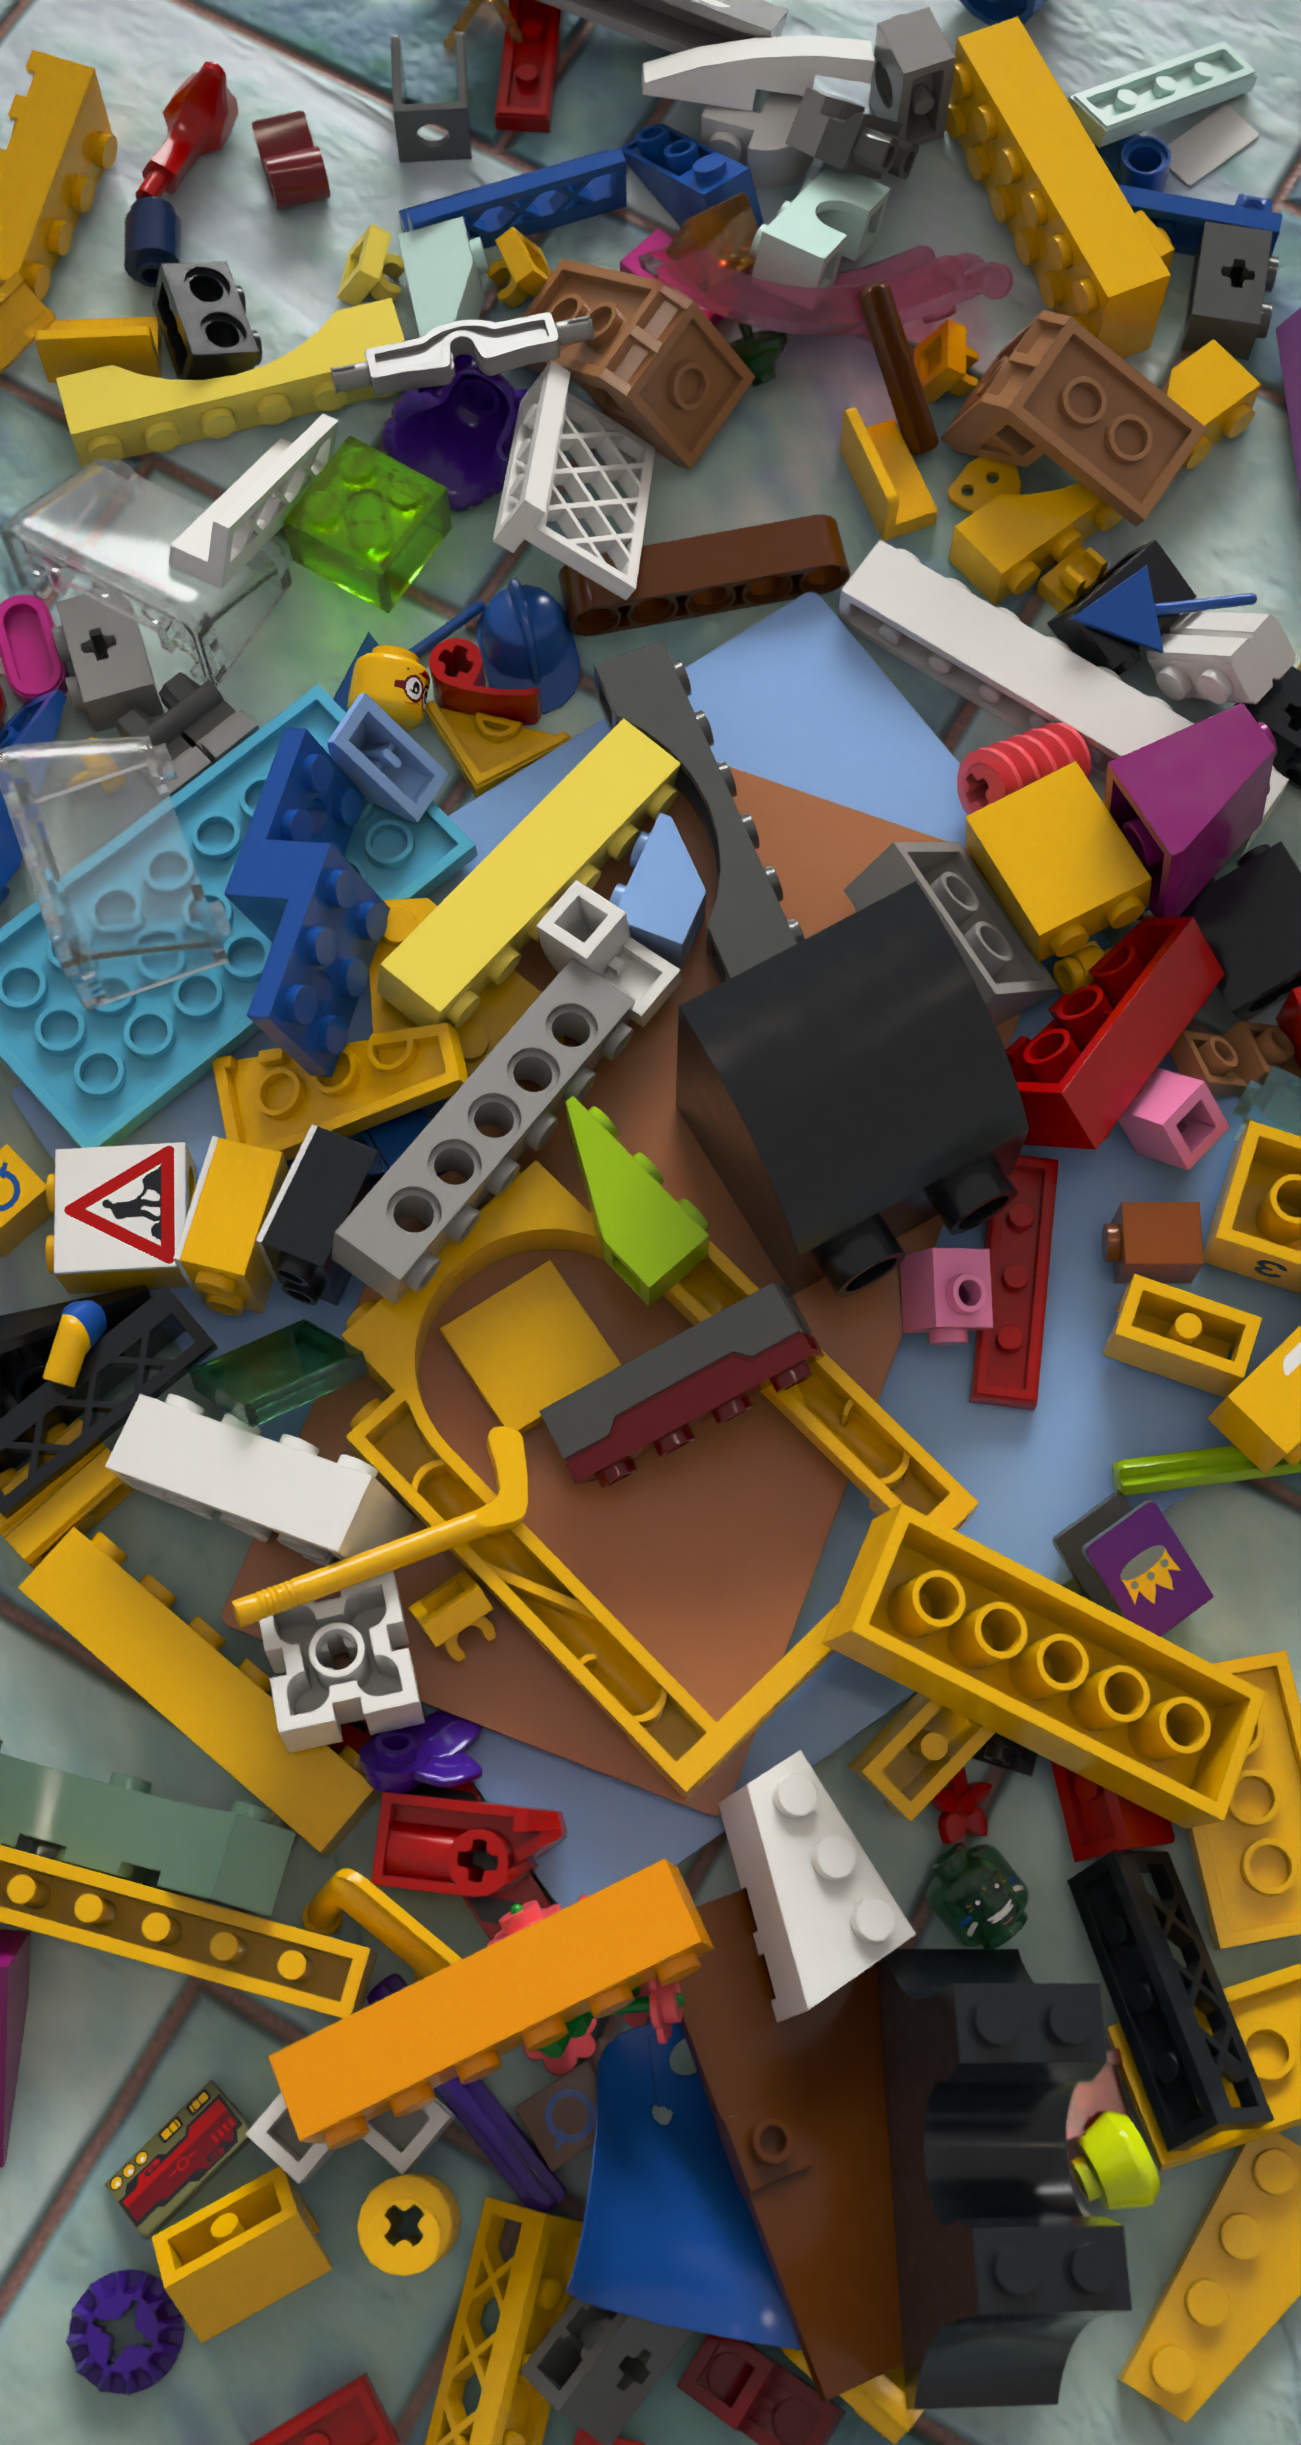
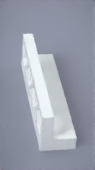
M322 414L293 443L280 438L170 545L168 566L222 589L329 481L339 420Z

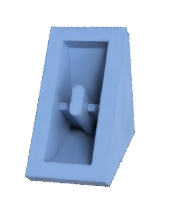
M361 693L357 696L327 742L330 757L365 796L364 799L410 822H419L449 775L436 760L366 693Z

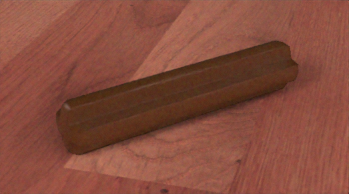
M884 282L873 283L858 292L857 298L902 437L913 456L921 455L936 448L939 440L891 288Z

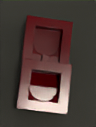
M711 2334L706 2335L676 2385L736 2431L744 2433L759 2445H827L846 2413L844 2409L831 2400L821 2401L815 2388L748 2341Z

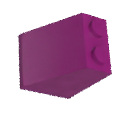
M1243 703L1107 763L1104 805L1152 878L1148 907L1154 917H1179L1262 823L1267 794L1270 792L1269 782L1274 757L1277 754V745L1269 727L1263 722L1257 723Z

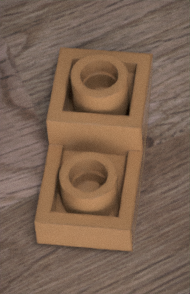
M1239 1021L1223 1035L1183 1031L1176 1040L1174 1047L1169 1051L1179 1073L1205 1081L1213 1097H1230L1264 1092L1284 1087L1290 1082L1297 1083L1301 1079V1069L1293 1056L1295 1054L1294 1045L1290 1038L1276 1025Z

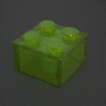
M350 435L283 521L291 557L294 562L387 613L392 610L452 529L448 490L445 486Z

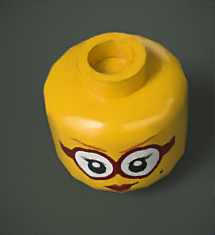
M392 645L376 646L373 648L372 653L361 656L355 663L347 700V710H349L359 694L366 693L406 732H410L418 728L422 722L430 685V676L424 666L418 663L419 658L412 651Z

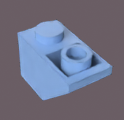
M660 813L651 833L642 831L639 834L629 863L635 869L627 886L620 883L616 885L609 902L626 912L631 938L682 971L705 919L706 890L672 817Z

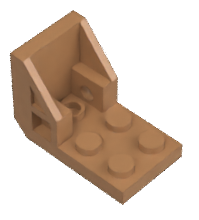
M562 259L522 315V317L550 312L555 323L589 314L594 329V340L560 346V357L552 361L570 371L569 381L577 382L604 413L653 445L656 451L675 465L690 470L755 379L754 374L697 304L666 281ZM551 360L522 366V368L542 373Z
M1043 310L1000 350L940 438L959 453L1023 467L1030 466L1043 454H1046L1136 527L1147 519L1207 428L1071 316Z

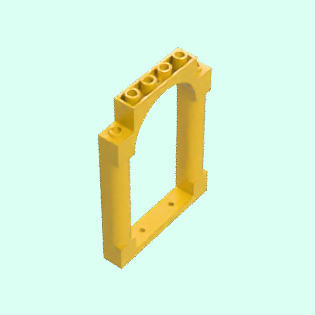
M537 1160L523 1172L519 1170L512 1183L502 1195L496 1197L491 1193L493 1199L480 1210L481 1216L478 1222L460 1244H456L450 1239L436 1256L441 1260L439 1268L420 1292L417 1293L409 1288L396 1305L384 1297L378 1302L374 1298L367 1300L348 1318L346 1322L348 1329L342 1334L348 1353L390 1395L383 1402L379 1398L373 1399L358 1411L350 1422V1427L353 1430L345 1436L348 1444L358 1459L378 1470L376 1478L405 1508L409 1507L428 1528L475 1511L492 1502L497 1497L439 1435L423 1406L420 1388L422 1353L432 1323L440 1309L466 1280L488 1265L506 1257L536 1250L557 1249L581 1252L604 1259L592 1214ZM709 1240L708 1256L663 1296L695 1326L760 1289ZM823 1350L824 1357L808 1365L813 1373L810 1378L781 1393H776L773 1385L760 1391L870 1500L868 1507L877 1516L903 1503L958 1531L972 1517L979 1505V1502ZM523 1522L514 1528L492 1533L449 1549L628 1736V1741L684 1800L716 1771L836 1652L822 1643L838 1604L716 1722Z

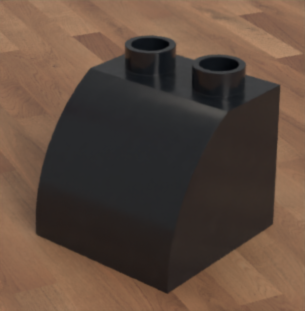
M917 881L679 1006L676 1107L792 1295L824 1277L827 1278L838 1297H845L859 1292L886 1276L903 1261L905 1253L897 1242V1237L939 1215L950 1234L957 1235L966 1232L995 1216L1017 1196L1018 1191L1008 1176L1014 1170L1027 1137L1029 1126L1015 1076L994 1022L971 973L940 917Z

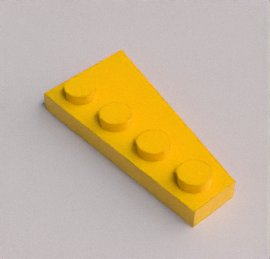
M1278 2132L1238 2146L1118 2376L1119 2380L1185 2423L1190 2420L1301 2295V2146Z

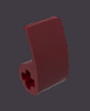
M298 110L252 122L253 134L276 210L330 198V188L319 147L313 144L304 111Z

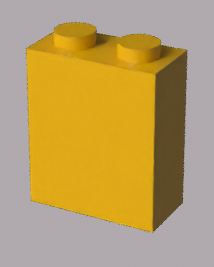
M1077 761L965 817L966 847L1037 962L1054 954L1057 957H1064L1076 952L1095 933L1109 926L1118 929L1131 924L1144 913L1145 908L1149 905L1152 878Z

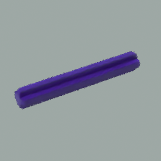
M393 1973L380 1981L367 1996L368 2004L371 2005L407 1987L408 1984L401 1975ZM456 2077L434 2088L527 2208L549 2213L564 2199L567 2194L565 2185L554 2171H551L546 2161L482 2079L468 2084H461L459 2077Z

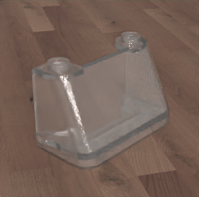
M103 458L94 459L19 510L1 532V538L21 587L45 600L52 590L64 596L70 587L157 632L162 648L168 652L173 653L176 647H178L183 652L188 653L195 661L190 670L191 676L203 683L210 680L216 688L219 687L292 584L289 567L284 559L285 552L272 538L222 589L168 566L170 545L206 510L138 476L129 465L117 458H110L109 460Z
M149 735L24 743L0 749V788L43 920L58 961L86 1011L230 962L222 941L224 938L233 936L221 900L208 903L170 797L167 782L177 779V773L166 744L154 746Z

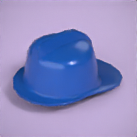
M517 577L510 579L508 587L492 598L477 622V640L487 679L491 688L495 689L539 688L542 714H547L561 708L574 695L580 680V660L573 633L569 627L564 609L553 596L542 588L528 584L521 585Z

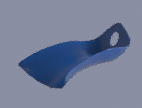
M652 2022L618 2034L604 2048L598 2060L596 2075V2131L591 2179L582 2236L573 2274L566 2293L579 2301L664 2326L801 2350L745 2197L739 2191L714 2124L716 2120L699 2074L695 2072L694 2074L681 2075L674 2072L670 2067L669 2059L672 2050L681 2040L685 2039L680 2023H672V2036L668 2038L667 2044L658 2043L656 2029L653 2028ZM657 2105V2107H666L667 2110L671 2109L673 2112L672 2118L667 2125H661L654 2119L652 2113L653 2106Z

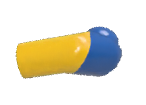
M91 1300L69 1303L63 1309L44 1370L43 1379L75 1388L86 1353L106 1332V1316L100 1305Z

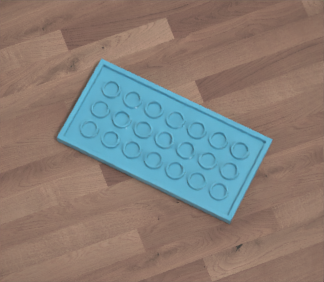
M319 684L0 928V1060L79 1148L116 1146L213 1068L212 1063L218 1057L230 1055L261 1030L247 1017V1013L273 943L224 893L285 728L307 729L330 755L327 742L346 712ZM364 799L361 817L354 826L344 858L382 900L427 897L477 857L476 844L433 801L419 822H410Z

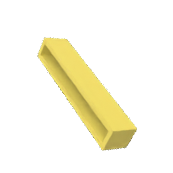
M623 718L380 964L377 993L418 1026L447 1022L456 1028L460 1027L479 1005L481 998L478 994L491 981L499 985L511 975L521 960L522 955L519 952L532 938L540 943L536 925L575 880L592 890L601 876L599 869L611 856L617 861L622 859L635 844L640 834L638 828L649 817L656 821L660 813L665 814L678 796V791L673 787L681 763Z

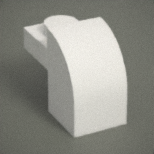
M769 91L761 113L707 104L701 116V143L749 167L755 188L768 189L786 185L799 178L809 168L814 157L785 144L803 96Z
M577 880L536 925L543 952L558 973L574 957L635 1001L630 1019L643 1028L682 982L681 970L630 937L625 911Z

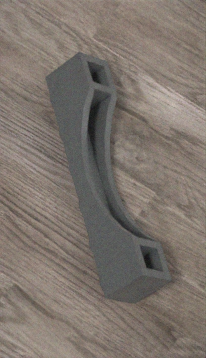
M663 641L594 664L595 696L610 731L624 718L681 763L674 785L691 803L703 824L716 860L718 890L707 925L706 953L719 983L721 984L805 940L795 918L787 920L779 904L780 901H783V891L776 871L771 865L763 867L755 850L760 848V841L751 816L748 813L740 815L733 797H736L737 791L731 770L725 761L717 763L710 749V746L714 745V739L709 721L702 710L694 713L687 696L691 695V686L682 662L680 660L672 662Z

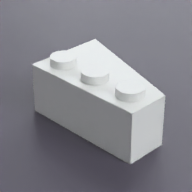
M801 1750L718 1802L741 1889H747L758 1931L753 1933L758 1954L759 1956H765L776 1999L771 2000L777 2023L810 2010L916 1935Z

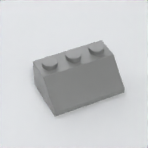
M893 842L844 889V892L856 908V913L917 881L960 952L986 1004L995 1027L1051 997L1060 989L1041 961L1037 962L1002 903L960 842Z

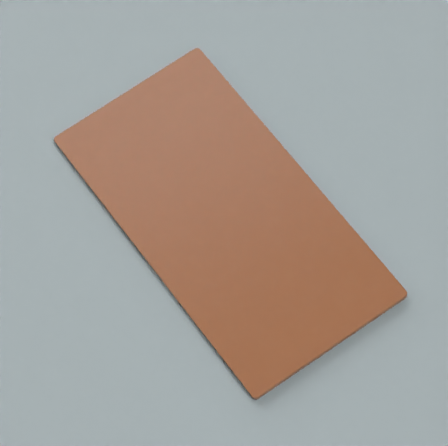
M729 767L737 791L736 797H733L740 815L748 813L751 816L760 841V848L755 850L763 867L771 865L776 871L783 891V901H780L779 904L787 920L793 918L797 920L805 939L855 913L856 908L844 892V889L893 842H947ZM674 785L673 788L678 791V796L665 815L672 817L705 887V919L681 971V984L644 1028L629 1019L628 1026L634 1030L629 1042L616 1059L610 1061L604 1056L592 1070L597 1074L596 1079L580 1103L587 1110L593 1106L599 1108L612 1121L619 1133V1137L616 1140L632 1156L640 1152L656 1166L664 1179L661 1186L677 1202L683 1198L687 1199L702 1213L709 1224V1229L706 1231L709 1234V1240L759 1289H762L773 1282L785 1283L676 1107L679 1006L718 986L720 983L706 953L707 925L718 890L716 860L703 824L691 803ZM649 817L638 830L640 833L642 831L651 833L656 821ZM633 847L619 861L611 856L599 869L601 876L592 889L594 892L609 901L618 883L627 886L635 869L629 865ZM963 847L972 859V861L974 862V864L976 865V867L978 868V870L980 871V873L985 878L984 874L977 865L968 848ZM532 938L519 952L522 957L514 970L539 991L543 992L559 973L547 959L541 944ZM1021 1013L996 1026L1005 1050L1011 1043ZM564 1036L565 1046H580L576 1040ZM522 1080L516 1082L526 1091L538 1092L543 1090L540 1085L533 1081ZM452 1096L447 1097L445 1104L450 1100ZM565 1103L555 1114L559 1122L546 1143L538 1151L529 1146L516 1162L521 1165L519 1170L523 1172L537 1160L591 1213L567 1126ZM482 1125L477 1127L483 1135L491 1138L505 1136V1133L496 1126ZM448 1171L438 1176L442 1181L452 1185L462 1184L467 1181L461 1174L455 1171ZM491 1192L476 1209L480 1211L493 1199ZM939 1215L897 1237L896 1240L905 1254L932 1247L935 1248L944 1223ZM405 1217L396 1221L400 1228L408 1232L417 1233L427 1229V1226L422 1221L413 1217ZM557 1249L536 1250L506 1257L488 1265L466 1280L449 1297L432 1323L426 1338L421 1360L420 1388L423 1406L430 1421L450 1448L498 1495L495 1472L487 1450L486 1441L490 1430L501 1425L441 1336L440 1328L551 1260L620 1363L624 1365L693 1327L664 1296L648 1307L604 1259L576 1251ZM900 1264L874 1284L849 1296L838 1297L826 1277L793 1295L812 1331L810 1334L815 1337L820 1348L876 1403H878L903 1335ZM365 1284L354 1311L367 1300L374 1298L378 1302L383 1296ZM343 1338L298 1437L319 1449L317 1456L336 1463L341 1454L357 1458L345 1437L353 1430L350 1427L353 1417L373 1399L379 1398L383 1402L390 1396L348 1353ZM760 1391L749 1397L754 1405L751 1410L721 1425H717L714 1417L707 1419L691 1428L695 1436L692 1442L662 1457H659L655 1448L633 1460L638 1469L636 1472L605 1488H601L598 1480L575 1483L566 1465V1459H563L545 1422L542 1421L522 1434L528 1475V1505L522 1522L696 1702L718 1722L784 1657L849 1479ZM409 1507L406 1508L414 1516L406 1536L428 1528ZM274 1531L267 1543L254 1538L222 1611V1619L230 1629L261 1641L263 1639L260 1622L258 1621L240 1628L235 1618L231 1601L252 1593L255 1594L258 1591L261 1592L263 1589L284 1583L292 1578L323 1567L304 1559L302 1554L278 1542L277 1537L279 1534ZM450 1550L393 1570L409 1639V1645L393 1648V1651L409 1648L422 1704L471 1721L483 1728L710 1817L721 1816L718 1802L734 1793L756 1731L684 1800L628 1741V1736ZM334 1557L332 1564L341 1560ZM465 1570L480 1586L494 1608L485 1616L493 1624L496 1638L489 1642L476 1626H467L458 1634V1645L466 1656L465 1659L458 1662L447 1653L442 1644L437 1648L433 1645L416 1622L408 1607ZM340 1591L316 1599V1602L341 1597ZM339 1653L333 1656L335 1666L331 1667L335 1670L348 1667L352 1663L348 1653Z

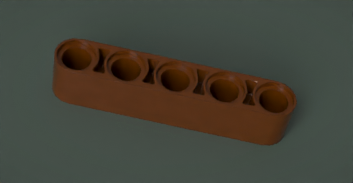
M823 514L642 546L636 590L627 600L622 599L566 564L559 570L558 574L569 627L573 633L581 636H597L793 600L807 592H814L820 595L842 587L850 577L837 522L833 517ZM602 553L601 556L604 561L617 569L608 553Z

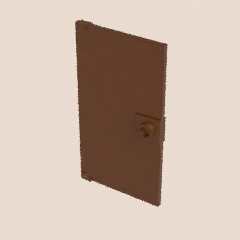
M745 1888L696 1907L714 1949L698 1957L701 1964L700 1969L678 1980L681 1994L685 1997L680 2026L716 2120L714 2124L739 2191L745 2197L821 2401H827L903 2365L877 1962L810 2010L777 2023L771 2000L776 1999L765 1956H759L753 1933L758 1930L748 1892Z

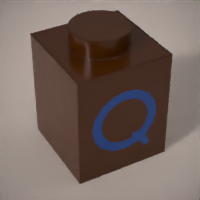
M588 2060L515 2107L516 2112L552 2172L595 2143L597 2072H595Z

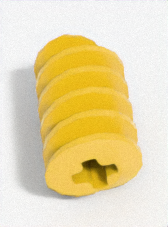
M412 2173L385 2180L370 2192L362 2204L357 2223L359 2243L369 2262L385 2273L398 2276L421 2273L449 2253L458 2238L461 2223L458 2201L450 2188L432 2175ZM414 2207H419L424 2216L420 2219L417 2226L424 2235L423 2238L418 2234H414L406 2239L402 2238L397 2229L404 2220L397 2210L407 2211Z

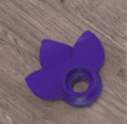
M436 1711L427 1717L424 1715L425 1723L372 1735V1739L366 1742L360 1750V1767L366 1774L367 1783L372 1788L381 1792H408L416 1788L420 1782L435 1787H451L471 1782L482 1777V1768L475 1760L464 1753L479 1739L482 1726L443 1711Z

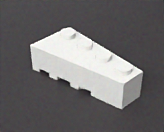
M143 1394L139 1395L105 1465L108 1470L131 1488L209 1520L212 1519L216 1510L221 1511L219 1519L222 1522L243 1532V1534L265 1543L268 1542L274 1531L279 1534L277 1537L278 1542L302 1554L304 1559L323 1567L332 1564L334 1557L343 1560L405 1537L414 1519V1516L376 1479L378 1470L370 1464L344 1454L340 1455L337 1463L317 1456L319 1453L317 1447L288 1434H282L279 1442L260 1436L262 1430L258 1426L232 1414H225L221 1422L203 1416L204 1408L175 1394H168L165 1402Z

